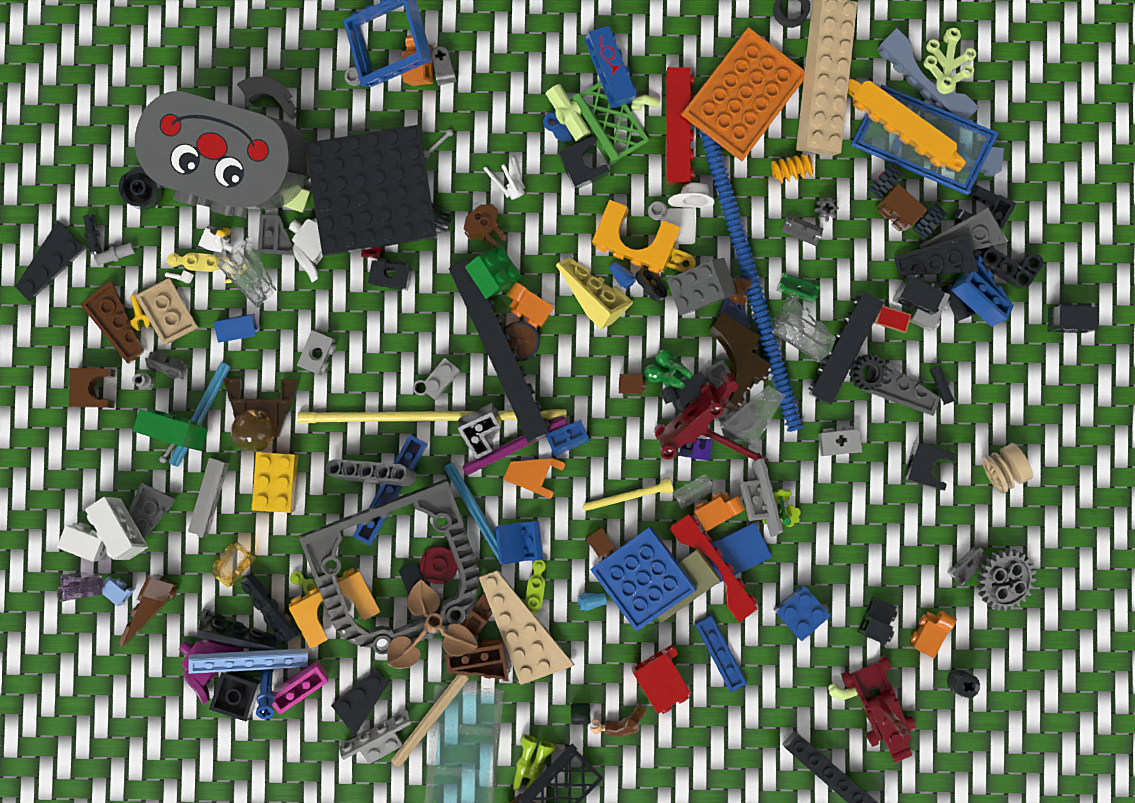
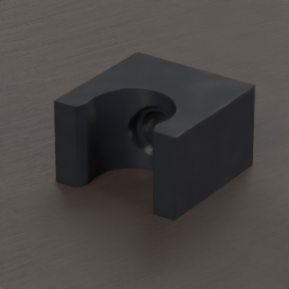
M594 136L559 151L560 161L574 191L609 175L610 170L607 164L599 168H590L583 162L584 154L596 147Z
M913 443L903 479L936 490L945 491L947 484L934 479L931 474V465L939 458L944 461L954 460L956 454L923 443Z

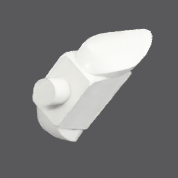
M307 219L304 224L294 220L289 226V229L296 233L292 239L294 242V256L309 275L311 282H314L318 279V272L314 263L317 265L323 257L317 219Z

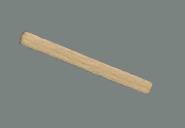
M458 674L392 758L391 761L395 766L401 767L468 681L469 677L467 675Z

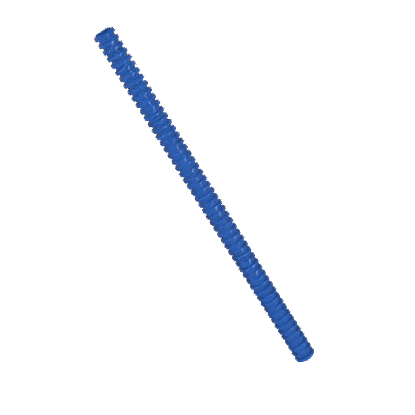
M700 130L699 135L702 136L700 139L704 142L702 146L705 147L704 152L707 153L705 156L709 159L707 163L710 164L709 169H712L710 173L714 176L712 180L715 181L714 186H717L716 192L719 193L717 195L720 198L719 203H722L721 209L724 210L722 212L725 215L724 220H727L726 226L729 227L727 229L730 232L729 237H732L731 243L734 244L732 247L736 250L734 254H737L736 260L739 261L737 264L741 267L739 271H742L741 277H748L752 281V287L748 288L746 293L749 294L748 300L751 301L749 305H752L751 311H754L753 317L756 318L754 320L757 323L756 328H759L758 334L761 335V345H764L763 351L766 352L765 357L768 359L766 361L771 364L769 367L771 369L770 374L773 375L771 379L774 380L775 383L773 385L776 386L775 391L778 392L776 396L780 399L778 400V403H781L780 409H783L781 413L785 416L783 417L786 420L785 426H788L786 430L787 432L796 431L804 426L803 424L801 425L802 419H799L800 413L797 412L799 409L795 406L797 402H794L795 396L792 395L793 390L790 389L792 385L789 384L790 379H787L788 373L785 372L787 368L783 365L785 362L782 361L783 356L780 355L781 350L778 348L780 345L777 344L778 338H775L776 333L773 331L775 328L771 325L773 321H770L771 315L768 314L770 311L766 308L768 304H765L766 298H763L765 294L761 291L763 287H760L761 281H758L760 277L756 274L758 271L755 270L756 264H753L754 258L751 257L753 255L750 253L751 247H748L749 241L746 240L748 238L745 235L746 230H743L744 224L741 223L743 220L739 217L741 213H738L739 207L736 206L738 203L734 200L736 196L733 195L734 190H731L732 184L729 183L731 179L728 178L729 173H726L727 167L724 166L726 164L723 161L724 156H721L722 150L719 149L721 146Z

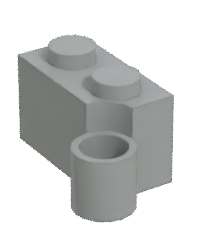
M444 358L425 381L418 380L414 383L413 391L419 396L428 394L437 401L461 371ZM419 383L426 385L424 393L417 392L416 387Z

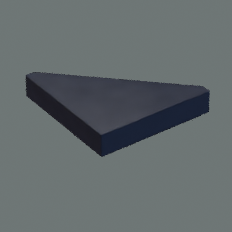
M729 298L724 299L717 315L719 316L724 312L750 329L751 325L744 306L732 302Z

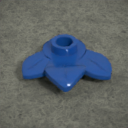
M555 109L554 112L548 113L544 117V127L548 131L553 132L556 139L569 142L571 141V133L565 124L563 125L558 121ZM555 120L556 124L550 125L549 121Z

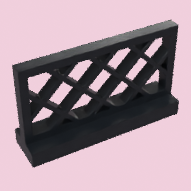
M572 743L515 802L531 803L532 800H541V803H544V800H555V803H558V800L568 801V803H571V801L580 803L601 782L603 777L577 751L578 748ZM575 756L581 762V770L571 769V760ZM560 772H567L568 783H558L557 775ZM571 773H581L582 784L571 783ZM585 773H592L597 780L593 784H585ZM546 786H554L555 797H544V788ZM558 786H568V798L558 797ZM571 787H582V795L579 798H571Z

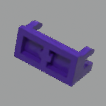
M697 438L696 442H691L690 448H687L686 444L681 446L677 456L709 461L713 440Z

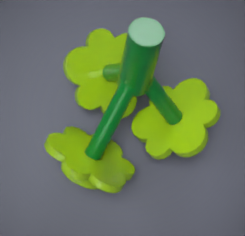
M784 489L773 491L776 503L781 506L780 520L788 527L799 523L800 509L794 508L793 505H788L787 507L784 505V501L790 500L791 491H785ZM763 519V524H767L766 519Z

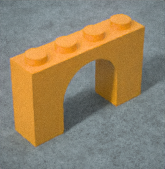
M609 200L592 240L593 245L596 246L595 249L606 253V250L612 252L614 257L621 260L627 258L631 260L630 263L639 267L645 265L649 267L648 270L659 274L660 271L664 273L680 236L681 227L663 220L656 238L650 246L641 250L630 249L620 239V231L628 214V207Z
M351 568L343 573L344 576L337 579L342 595L348 597L354 603L363 621L378 614L380 609L358 568L355 570ZM318 586L309 590V594L304 597L299 595L293 598L289 604V610L310 649L328 640V636L317 616L318 606L323 600Z

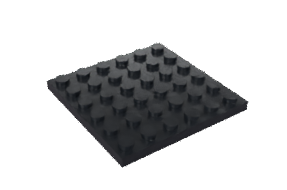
M419 125L305 143L322 256L438 238Z

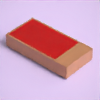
M882 306L874 324L906 333L911 314Z

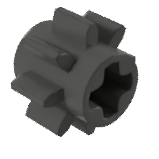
M825 197L823 203L821 201L816 203L819 208H816L814 212H818V220L822 217L828 222L829 216L832 218L836 217L834 211H837L839 207H835V200L828 201V198ZM825 206L827 209H830L828 213H826V210H823Z

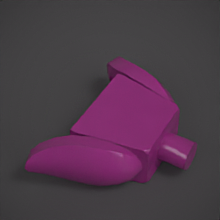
M205 639L197 641L194 646L188 641L182 643L179 650L187 655L182 662L184 677L203 705L210 701L207 684L210 683L217 672L189 674V655L243 652L244 648Z

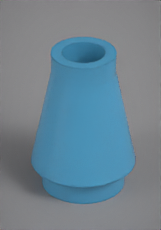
M582 593V595L577 596L580 611L584 610L586 612L607 604L605 593Z

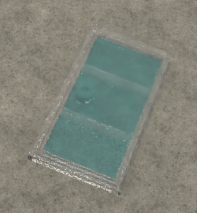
M435 684L433 706L449 685ZM463 686L433 724L430 733L424 803L495 802L504 690Z

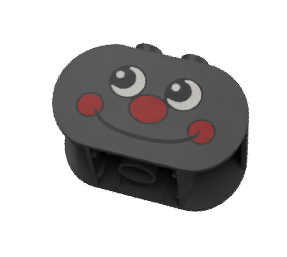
M171 91L158 96L150 102L140 116L136 127L135 150L141 167L159 185L175 189L173 200L182 203L209 207L212 200L210 211L233 217L235 215L245 218L247 209L273 210L288 204L301 192L308 178L309 167L305 148L306 141L303 135L292 124L263 114L190 93Z

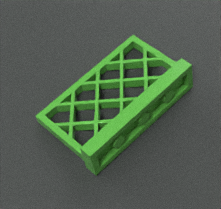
M599 82L584 92L572 96L571 101H575L581 110V117L591 131L589 135L591 137L594 136L596 146L608 165L611 166L617 160L648 143L649 139L626 104L621 105L620 112L611 110L609 102L607 108L597 106L598 97L607 99L606 95L600 94L602 84ZM586 95L596 96L594 105L586 103L583 97ZM595 110L606 112L604 121L596 119ZM609 113L619 116L617 124L607 122ZM621 117L629 118L631 121L630 128L620 125ZM606 126L616 128L614 137L608 136L605 133ZM619 129L629 132L627 140L617 138ZM631 134H639L642 141L639 143L631 142ZM616 142L626 144L625 151L619 154L615 148Z

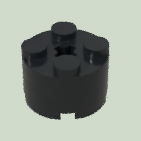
M142 168L131 169L119 181L118 189L123 200L136 209L148 210L155 208L162 198L163 187L153 181Z

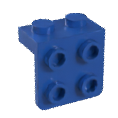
M539 521L496 527L498 557L501 565L543 560Z

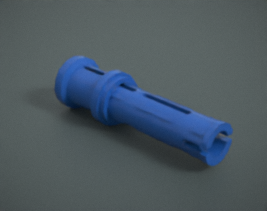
M273 669L261 670L260 694L257 696L258 707L256 709V715L261 719H269L274 715L272 707L275 700L272 694Z

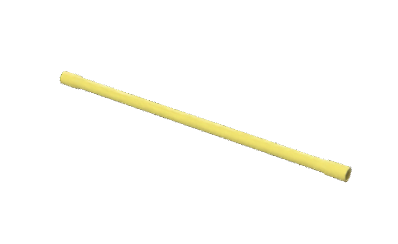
M549 409L540 412L542 418H547L549 421H553L561 416H564L566 419V409ZM474 411L298 412L297 419L298 423L458 421L459 418ZM498 411L502 418L501 420H517L514 411Z

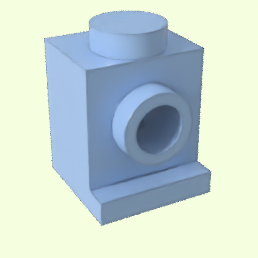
M109 576L102 583L103 588L100 592L116 606H121L135 589L126 588L127 584L119 578L112 579Z

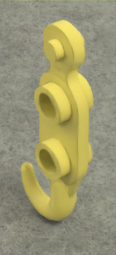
M171 253L167 257V262L170 266L184 265L186 269L193 271L214 272L223 268L231 269L232 277L224 280L225 283L234 282L238 277V268L233 262L225 261L212 254L188 253L181 257L176 253Z

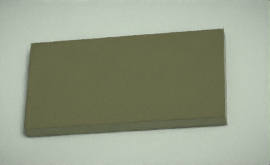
M696 549L678 562L698 589L658 616L657 619L661 623L722 580L699 549Z

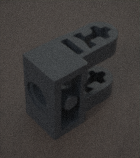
M973 185L971 193L968 194L971 198L992 208L991 211L1001 229L1005 226L1017 204L978 185ZM959 209L954 219L961 223L974 215Z

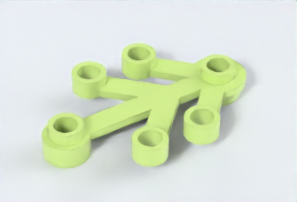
M957 28L948 29L944 35V41L948 44L946 57L939 50L940 44L937 40H930L926 46V49L934 56H928L924 61V66L936 77L937 90L942 94L951 93L955 89L957 82L971 77L974 73L973 66L967 64L962 68L961 72L951 76L953 69L967 61H973L976 57V51L968 48L962 56L954 60L955 47L961 37L960 31ZM937 61L944 68V73L936 66Z

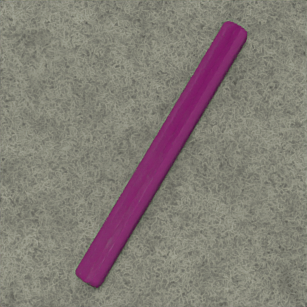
M561 416L549 422L551 428L548 431L550 433L567 426L568 423L565 417ZM525 435L494 449L489 454L462 466L463 471L466 475H470L532 443L528 444Z

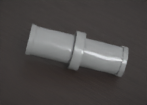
M129 242L116 248L114 246L110 247V250L94 254L93 256L97 266L111 261L117 262L119 258L135 254L132 243Z
M146 373L135 374L132 378L133 384L142 389L151 388L155 384L154 378H151Z

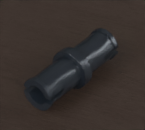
M89 214L84 215L83 220L86 230L84 235L88 240L90 254L93 255L94 252L96 254L101 253L100 231L97 230L95 215L91 214V217H89Z
M941 365L930 369L929 371L936 384L934 387L938 390L943 405L954 402L955 399L949 387L950 382L946 380Z

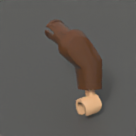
M637 704L630 717L624 718L621 721H606V725H601L598 719H593L591 723L597 727H590L591 731L594 734L605 731L604 735L615 737L633 735L640 729L639 723L645 713H647V709L643 707L641 712L638 713L642 705Z

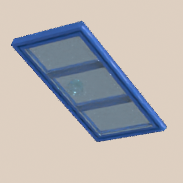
M881 84L880 88L956 142L957 153L966 161V164L959 173L948 167L943 169L941 166H934L930 162V158L926 155H919L914 150L915 147L910 144H904L894 132L891 134L883 127L884 125L879 121L876 123L871 120L868 113L851 146L965 195L970 194L971 188L999 133Z

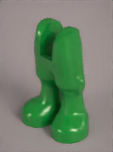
M665 349L657 353L656 361L663 369L669 372H665L654 364L648 365L644 370L647 380L653 383L663 382L665 386L676 388L685 387V384L681 382L683 377L691 379L693 376L683 363L675 362L673 354Z

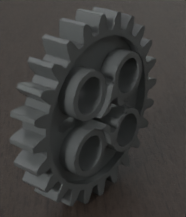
M1008 548L1005 549V552L999 549L998 555L992 553V559L986 557L987 564H981L984 568L983 571H977L981 577L976 578V581L980 582L976 588L981 590L978 595L983 597L982 601L998 611L1000 609L1007 611V608L1014 610V604L1020 607L1021 600L1026 602L1025 596H1031L1029 589L1035 588L1031 585V582L1036 581L1032 577L1036 574V571L1032 570L1034 564L1030 563L1031 559L1015 549L1010 550Z

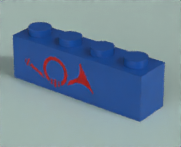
M609 26L589 31L584 41L610 107L615 108L631 103L636 97L637 91L629 78V69L623 63V55L616 45L614 32H611Z

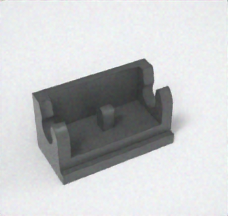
M974 546L947 573L960 586H963L982 567L981 564L987 562L986 557L991 558L983 553L984 550L981 547Z

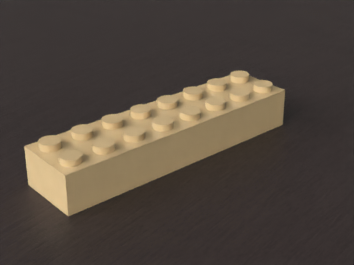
M850 0L812 1L796 147L798 151L825 156L841 153L857 2Z

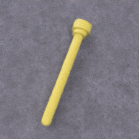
M669 477L662 479L663 481L659 482L660 484L584 503L583 509L587 511L661 491L662 493L666 492V494L673 493L671 479Z

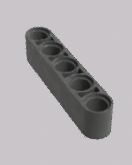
M332 459L326 466L328 475L343 481L410 486L416 480L415 471L400 464Z

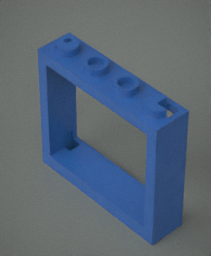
M380 0L379 4L369 5L364 8V11L352 13L351 17L343 20L361 86L374 87L433 61L416 0ZM404 6L417 53L372 72L360 26Z

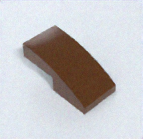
M485 592L461 624L474 636L479 634L493 614Z

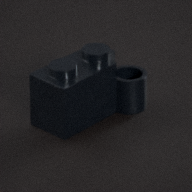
M702 372L693 375L691 379L686 378L681 382L685 384L684 388L668 386L660 390L665 404L672 403L674 409L679 407L680 411L690 405L689 402L694 401L701 395L700 387L706 382Z

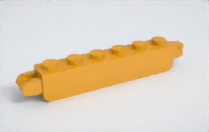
M855 79L849 80L848 94L853 98V105L857 110L861 112L864 110L869 114L868 116L876 123L879 121L883 124L886 131L891 134L894 132L904 144H910L915 147L914 150L919 155H926L930 158V162L934 166H941L943 169L948 167L958 173L965 166L966 161L957 153V143L873 82L865 81L863 84H860Z

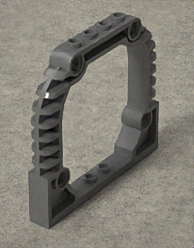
M446 479L298 535L330 620L336 631L347 641L361 647H373L376 653L384 655L387 654L388 646L394 638L405 636L413 643L425 629L424 623L427 617L394 630L382 625L371 629L364 628L355 622L348 611L335 576L341 569V562L336 555L337 548L342 540L340 531L360 523L362 525L369 524L374 521L373 518L381 516V518L387 517L392 514L391 511L413 503L416 510L431 516L430 522L435 530L445 533L458 568L459 584L457 592L454 596L445 599L440 604L438 612H436L442 617L444 631L446 632L449 625L461 624L465 620L464 610L470 606L478 591L480 580L479 567ZM439 517H445L446 521L443 525H436ZM328 560L336 562L335 567L331 569L325 567V564ZM453 610H459L457 617H450V613ZM440 630L435 633L427 632L421 640L435 638L437 633H440ZM380 639L387 640L386 645L383 647L377 646V642Z

